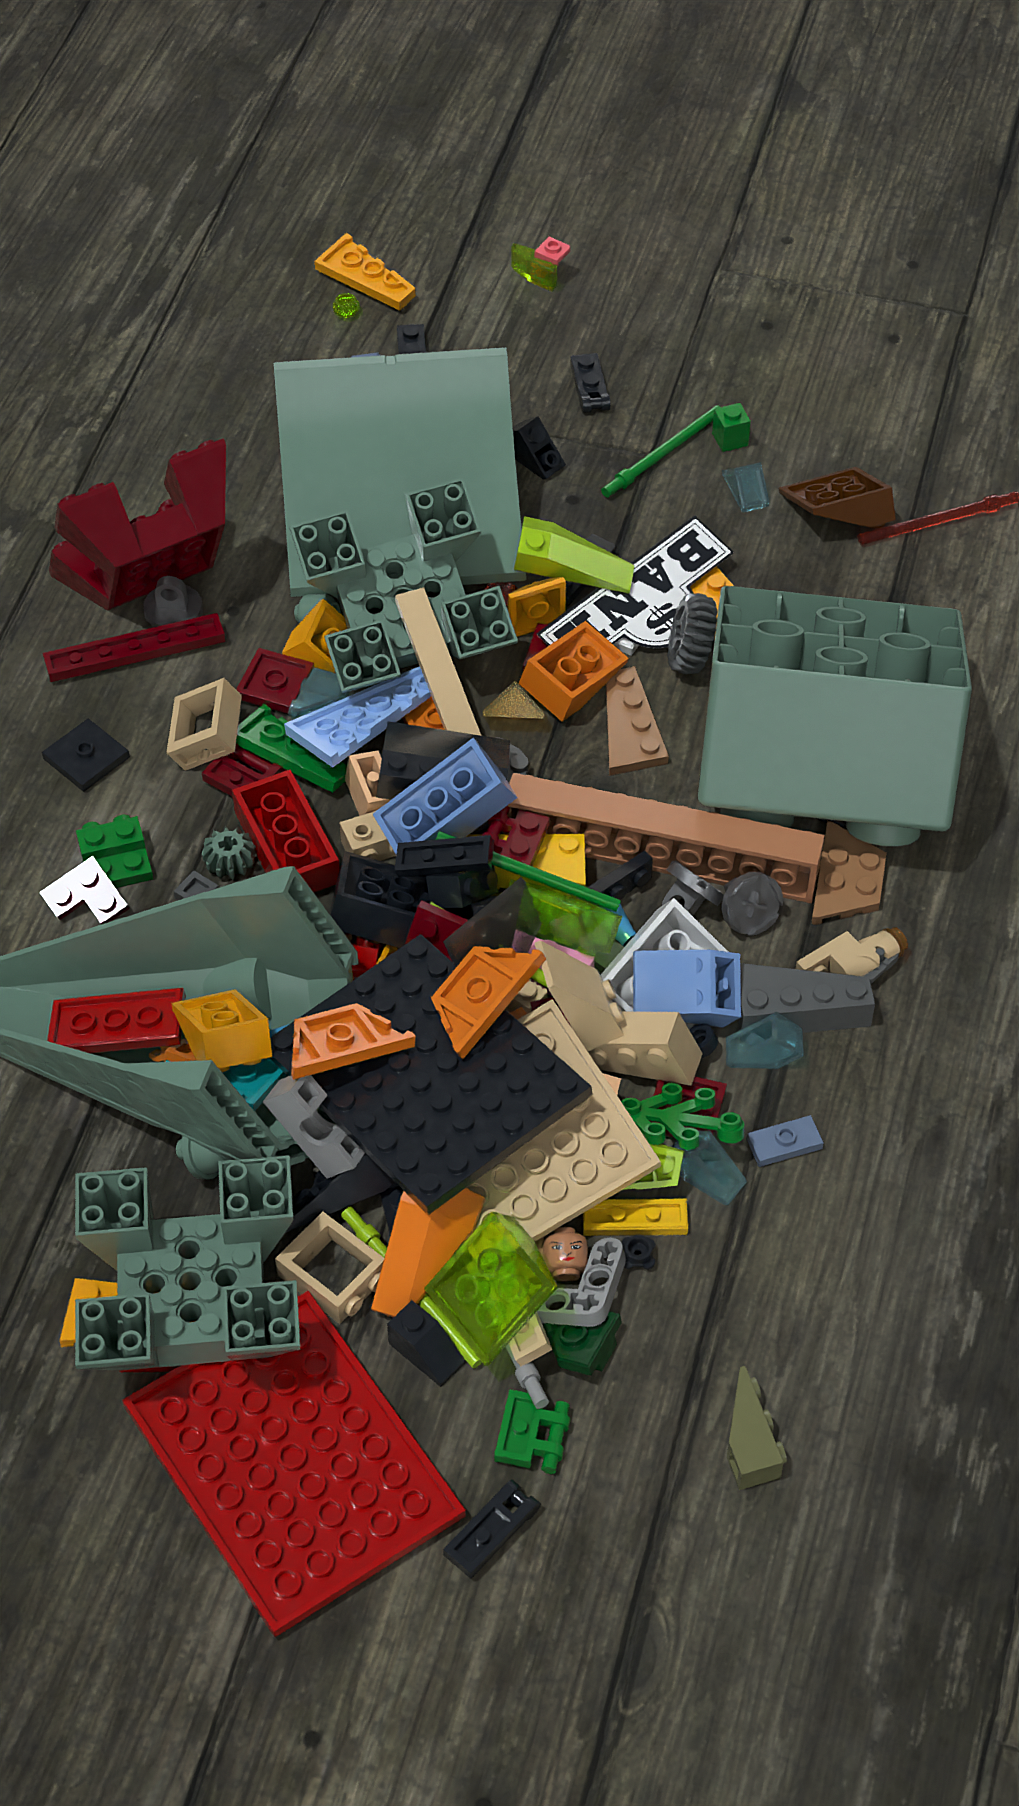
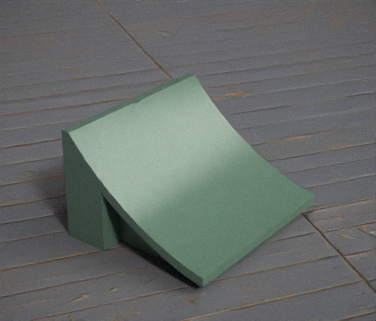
M506 347L397 354L395 356L382 355L274 362L291 597L328 593L307 583L289 526L348 510L360 549L412 535L406 493L459 478H464L481 529V534L455 562L462 585L526 581V572L514 570L522 527ZM391 573L388 575V577L392 579H397L401 577V575L398 573Z

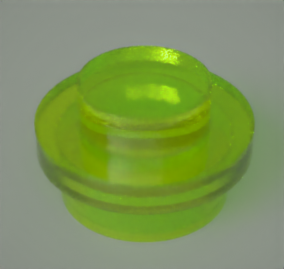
M350 293L339 294L333 302L334 313L343 318L356 315L360 309L358 300Z

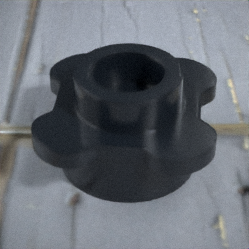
M642 1235L626 1237L621 1241L626 1256L624 1268L643 1267L649 1270L654 1267L655 1259L652 1257V1250L655 1249V1242L653 1239ZM639 1251L641 1255H636L635 1252Z

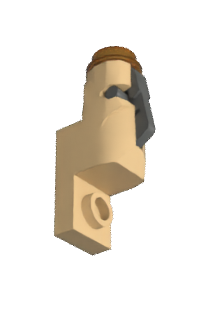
M897 927L885 928L877 934L859 941L846 931L796 962V969L869 977L870 983H873L886 970L891 968L898 961V958L903 956L904 951L908 948V942L903 932Z

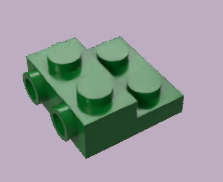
M119 815L113 819V822L101 825L98 822H88L82 826V829L76 830L83 862L93 856L115 888L153 880L138 816Z

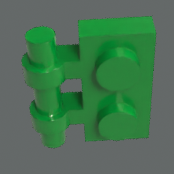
M509 1389L494 1461L531 1468L533 1455L541 1456L543 1458L541 1470L545 1473L554 1474L557 1463L563 1458L564 1447L562 1446L564 1432L568 1431L571 1419L568 1416L570 1404L564 1401H557L554 1411L544 1410V1407L537 1409L529 1393ZM540 1425L550 1429L547 1441L537 1439Z

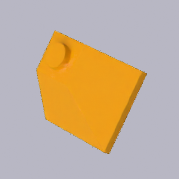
M553 577L536 581L508 594L509 616L517 637L534 632L537 623L548 625L565 613L566 580L564 577Z
M325 599L320 600L291 632L282 654L313 662L315 667L313 674L337 679L324 636L348 629L344 616Z

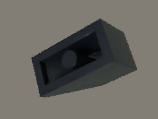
M413 1300L387 1323L389 1344L438 1386L442 1387L465 1364V1359L440 1323Z

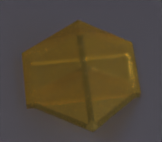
M514 681L483 710V716L545 719V712Z

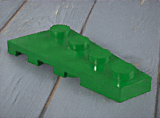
M263 704L238 725L236 744L271 763H277L286 770L290 769L295 775L332 793L345 782L347 765L340 762L332 768L286 735L284 724L288 721L283 717L278 719L271 714V708L266 704Z

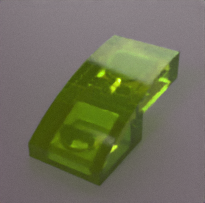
M513 243L511 246V267L529 282L546 290L553 291L557 286V264L535 258V249Z

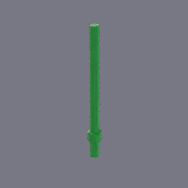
M715 405L629 469L624 468L615 475V479L601 489L602 494L608 498L619 489H625L630 486L638 475L713 421L714 409L720 408V406Z
M439 831L436 840L457 837ZM493 852L492 865L617 912L621 901L617 898Z

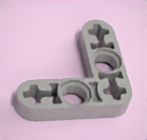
M604 1238L594 1244L578 1289L526 1285L541 1323L591 1327L605 1321L626 1262L621 1241L616 1238ZM604 1258H607L608 1265L605 1264ZM597 1278H608V1281L601 1286L591 1284ZM562 1301L566 1303L559 1310L548 1309L555 1302Z

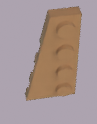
M635 666L620 669L606 683L609 776L668 764L669 758Z

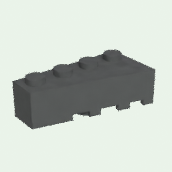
M740 963L741 1018L737 1019L741 1039L871 1027L875 1001L869 977Z

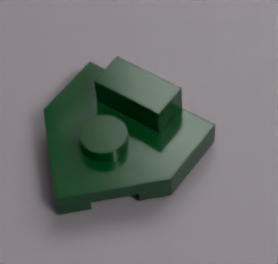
M609 1311L605 1321L596 1326L586 1327L543 1323L542 1325L559 1367L592 1376L594 1370L602 1371L616 1348L615 1334L622 1320L620 1314Z

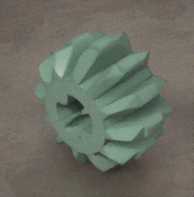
M225 826L223 832L220 833L213 830L212 837L205 838L202 858L209 873H216L219 879L229 875L233 880L235 874L238 873L245 876L247 868H253L256 847L249 833H242L239 827L229 831Z

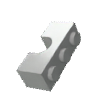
M290 1075L277 1082L263 1103L326 1178L354 1169L365 1152L337 1124L326 1121L318 1113V1107L327 1096L325 1091L311 1075L294 1080Z

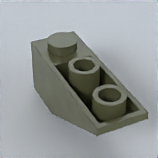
M745 1366L740 1367L727 1452V1460L739 1490L780 1479L783 1464L787 1462L782 1443L780 1441L775 1442L771 1432L774 1430L770 1412L768 1409L763 1410L759 1402L761 1392L755 1377H749Z

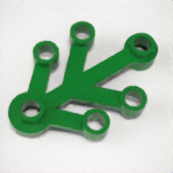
M667 1083L662 1087V1093L642 1101L636 1098H625L621 1101L648 1143L652 1145H658L665 1141L666 1128L678 1140V1144L682 1149L692 1150L699 1146L698 1130L685 1128L684 1126L717 1130L718 1139L724 1143H737L744 1138V1121L737 1113H724L720 1118L690 1114L701 1109H711L715 1106V1091L710 1088H700L695 1091L694 1099L680 1103L682 1101V1087L676 1083ZM666 1104H677L663 1110L656 1109Z

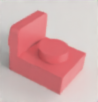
M548 237L534 251V276L544 280L550 272L555 271L559 262L570 252V245Z

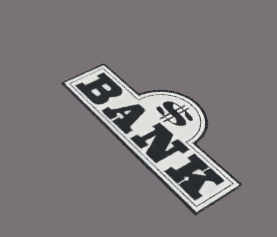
M693 516L631 563L635 566L630 593L598 587L536 634L549 646L586 621L612 644H615L621 638H626L630 642L643 647H668L670 627L676 614V608L679 607L680 601L686 594H694L690 586L727 559L734 551L702 521Z

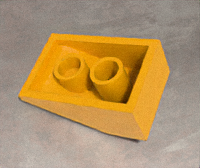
M236 989L172 1003V1010L196 1061L212 1060L221 1072L229 1070L230 1066L239 1064L256 1065L262 1059L272 1057L268 1018Z

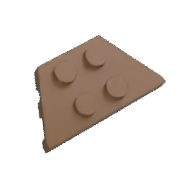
M827 821L811 923L813 925L822 924V919L839 915L840 919L852 917L857 913L865 914L878 911L887 853L872 844L858 840L849 834L846 829L831 821Z

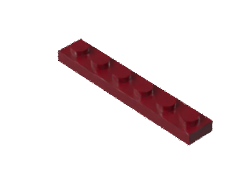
M218 613L44 652L43 657L50 682L222 643L225 642V634Z

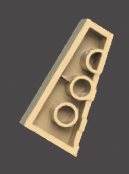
M622 1011L624 1020L620 1022L624 1035L588 1051L600 1070L690 1086L703 1054L679 1012Z

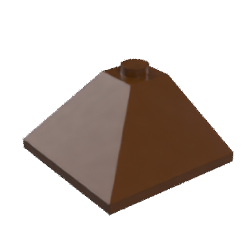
M857 467L779 487L781 495L813 515L866 526L872 529L882 528L887 522L896 520L892 487Z

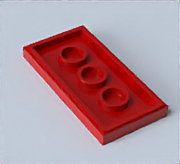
M184 988L53 1000L47 1041L87 1053L181 1045L182 1029L172 1010V1003L186 999Z

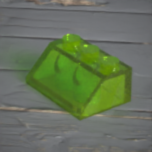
M510 880L509 888L514 904L518 906L519 918L531 924L530 930L543 935L552 933L554 934V941L572 946V943L578 945L577 951L590 956H596L597 952H611L622 916L546 885Z

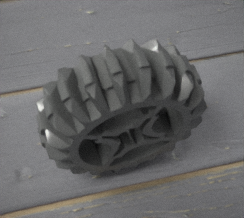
M689 593L683 597L679 607L676 608V614L670 627L671 632L668 637L669 644L667 647L668 663L672 670L683 674H698L705 667V662L708 660L710 651H712L711 647L716 632V615L718 611L713 598L706 597L704 594Z

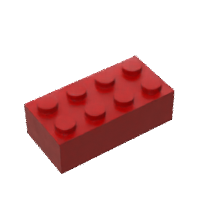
M290 769L232 790L235 814L244 832L249 833L256 847V855L266 873L283 867L294 866L313 893L336 885L340 870L339 859Z

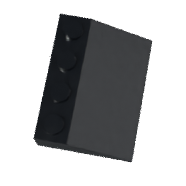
M388 721L376 798L392 800L472 738L479 743L507 780L510 740Z
M344 851L329 914L345 935L352 934L363 937L368 942L374 944L384 943L400 949L406 943L418 905L421 901L430 904L426 880L428 875L398 877L395 872V865ZM465 907L443 908L464 918Z

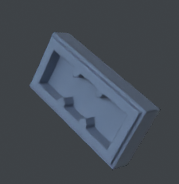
M811 1115L747 1133L748 1144L759 1167L823 1149L822 1138Z

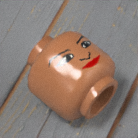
M559 1227L555 1229L554 1234L547 1236L542 1243L545 1271L551 1274L552 1278L556 1281L578 1280L580 1274L584 1273L589 1259L587 1239L583 1235L575 1233V1229L572 1227Z

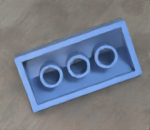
M472 738L374 812L373 816L395 854H397L398 843L436 840L439 831L457 838L466 837L518 797L498 767L479 743Z

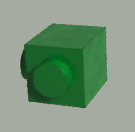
M741 403L714 409L712 434L722 452L749 445L751 421Z

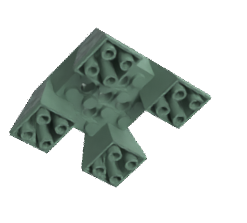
M464 478L406 493L412 535L368 548L360 549L348 510L289 526L307 583L338 598L348 628L324 636L342 693L401 677L399 669L418 664L414 649L395 603V595L424 587L426 593L433 591L439 594L437 597H428L449 654L459 660L518 643L500 586L466 595L455 564L457 559L481 534ZM391 573H398L401 575V577L397 579H392L388 577V575ZM371 608H379L382 610L378 614H371L368 612V610Z
M290 1155L218 1161L220 1214L154 1220L147 1167L75 1173L76 1239L117 1271V1296L75 1300L76 1369L133 1370L268 1358L300 1350L297 1281L264 1282V1262L293 1222Z

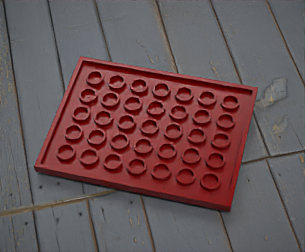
M309 1291L298 1296L300 1350L268 1358L180 1365L122 1399L124 1408L274 1638L466 1517L464 1507Z

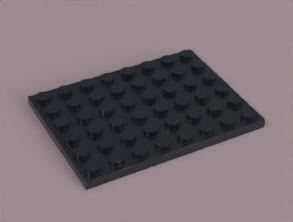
M420 934L299 1018L358 1003L369 1009L371 1013L390 1020L391 1028L399 1033L404 1034L409 1030L415 1034V1047L312 1074L311 1076L327 1094L319 1108L429 1215L592 1096L593 1092L592 1086L506 1009H504L465 1058H460L453 1048L449 1034L446 1032L441 1022L440 1014L437 1012L431 999L433 994L457 966ZM294 1021L270 1037L272 1057L269 1058L287 1076H290L292 1072Z

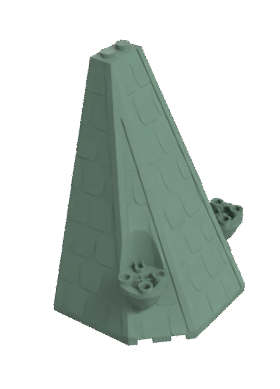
M283 867L0 956V1057L143 1122L182 1135V1139L176 1144V1154L179 1159L184 1160L188 1171L197 1179H213L219 1175L218 1161L290 1155L291 1166L303 1162L309 1157L267 1106L262 1103L254 1111L212 1060L164 1062L163 1060L156 1062L149 1057V1053L155 1049L161 1050L160 1047L87 1053L48 1042L53 1000L184 988L185 1000L236 989L268 1018L270 1031L292 1023L295 1019H298L352 982V965L358 964L357 951L295 867ZM182 1031L181 1039H183V1038L186 1039V1037H185V1035H184V1033H183V1031ZM318 1107L317 1111L323 1119L336 1124Z

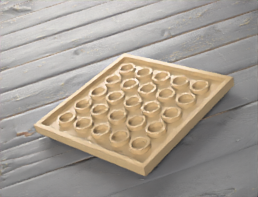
M553 999L519 1018L518 1021L592 1086L593 1095L466 1187L485 1198L474 1232L467 1241L464 1240L462 1243L480 1273L485 1272L661 1167V1161Z

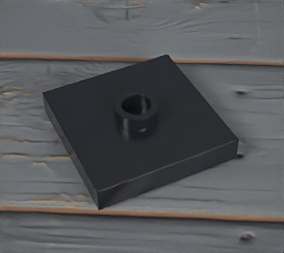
M89 718L42 752L43 759L83 792L130 758L129 750Z

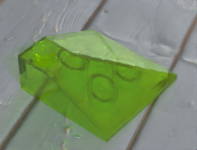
M491 1211L427 1284L424 1290L485 1366H489L558 1287L535 1241L516 1218Z

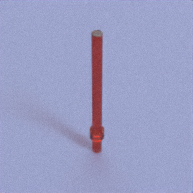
M1015 491L1000 496L996 494L985 496L982 501L858 534V542L860 545L981 512H996L1000 510V507L1018 503L1019 493Z

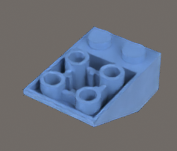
M711 949L634 951L633 1012H679L686 1023L707 1024L716 1027L727 1026L741 1018L740 954Z

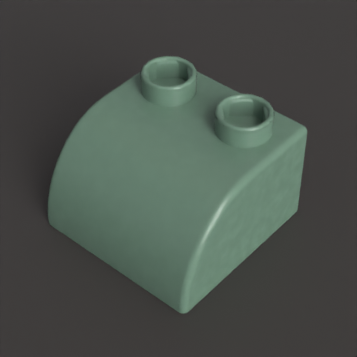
M736 586L722 587L720 591L699 778V802L707 807L721 808L720 814L747 818L752 821L772 825L777 824L787 828L792 826L795 816L846 821V828L849 834L858 840L880 846L897 847L909 845L918 840L921 835V829L940 832L948 830L952 824L972 693L961 612L957 609Z

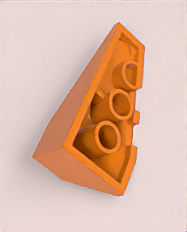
M465 1188L428 1215L403 1191L371 1310L395 1317L411 1300L419 1304L431 1288V1283L444 1266L447 1267L456 1250L474 1232L485 1198Z

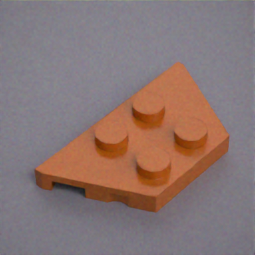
M474 946L431 997L432 1002L440 1014L441 1022L449 1034L455 1052L460 1058H465L544 963L546 957L540 950L533 949L532 953H516L513 948L493 950L489 947Z
M358 1003L294 1020L291 1077L294 1080L415 1047L416 1036L409 1030L404 1034L399 1033L391 1028L390 1020L371 1013L369 1009Z

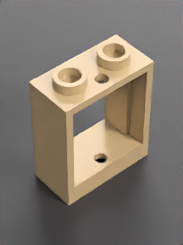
M225 678L179 695L174 699L167 755L185 771L235 752L242 695ZM214 710L211 728L194 734L196 716Z
M322 1212L275 1258L277 1275L284 1281L296 1280L299 1293L303 1294L309 1291L320 1308L341 1324L348 1315L351 1317L359 1311L363 1300L372 1291L376 1292L384 1257L325 1212ZM331 1240L366 1266L338 1296L303 1270Z

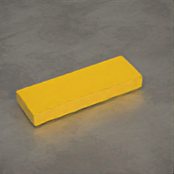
M606 1199L583 1213V1236L688 1235L687 1199Z

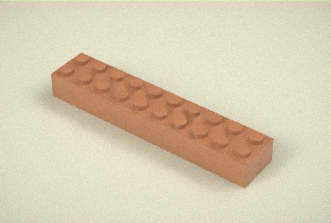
M512 774L509 785L518 798L508 805L510 807L508 817L515 819L518 811L523 810L550 817L546 834H584L585 857L623 865L645 850L653 858L652 871L672 875L666 869L672 861L676 860L705 881L719 885H725L735 877L738 878L748 872H762L775 879L781 887L783 898L812 903L825 835L787 828L777 824L772 825L752 821L747 818L722 815L717 812H707L686 806L662 803L652 799L647 800L627 796L622 793L597 790L592 787L567 784L562 781L537 778L532 775Z

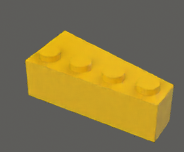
M469 834L466 837L482 836V834ZM500 834L499 839L507 840L509 834ZM546 834L533 867L586 887L584 834ZM494 866L498 877V890L500 887L513 890L516 884L522 883L525 887L532 889L540 887L548 901L559 902V899L571 901L573 897L565 892Z

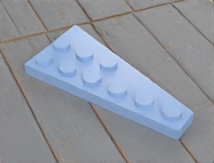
M419 666L402 673L401 677L383 681L284 724L286 735L333 768L387 729L388 721L397 722L430 698L431 694Z

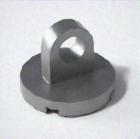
M172 576L160 578L156 588L147 595L144 601V616L146 621L152 624V627L201 617L203 614L202 599L198 592L185 585L182 580Z
M672 861L666 869L678 879L666 894L662 906L673 898L676 901L684 899V908L693 916L705 898L717 906L723 900L724 894L678 861Z
M748 872L738 878L735 877L724 885L726 893L723 896L722 913L724 920L730 928L741 934L757 935L769 929L776 922L779 916L777 913L779 907L783 905V894L781 887L775 879L762 872Z

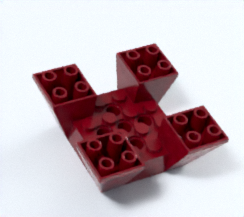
M224 438L215 442L214 440H207L201 443L195 450L189 452L183 450L171 456L164 480V486L171 499L164 501L158 507L156 514L151 516L141 515L129 521L114 482L106 485L98 483L90 487L86 493L78 496L70 494L62 498L60 503L57 504L54 527L57 533L66 541L60 542L51 550L49 566L51 577L108 611L149 594L156 588L158 580L164 576H172L184 580L213 568L225 526L226 442Z

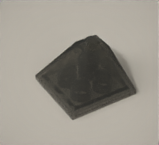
M520 877L443 941L456 967L474 946L489 947L493 950L513 948L516 953L529 952L542 923L523 878Z

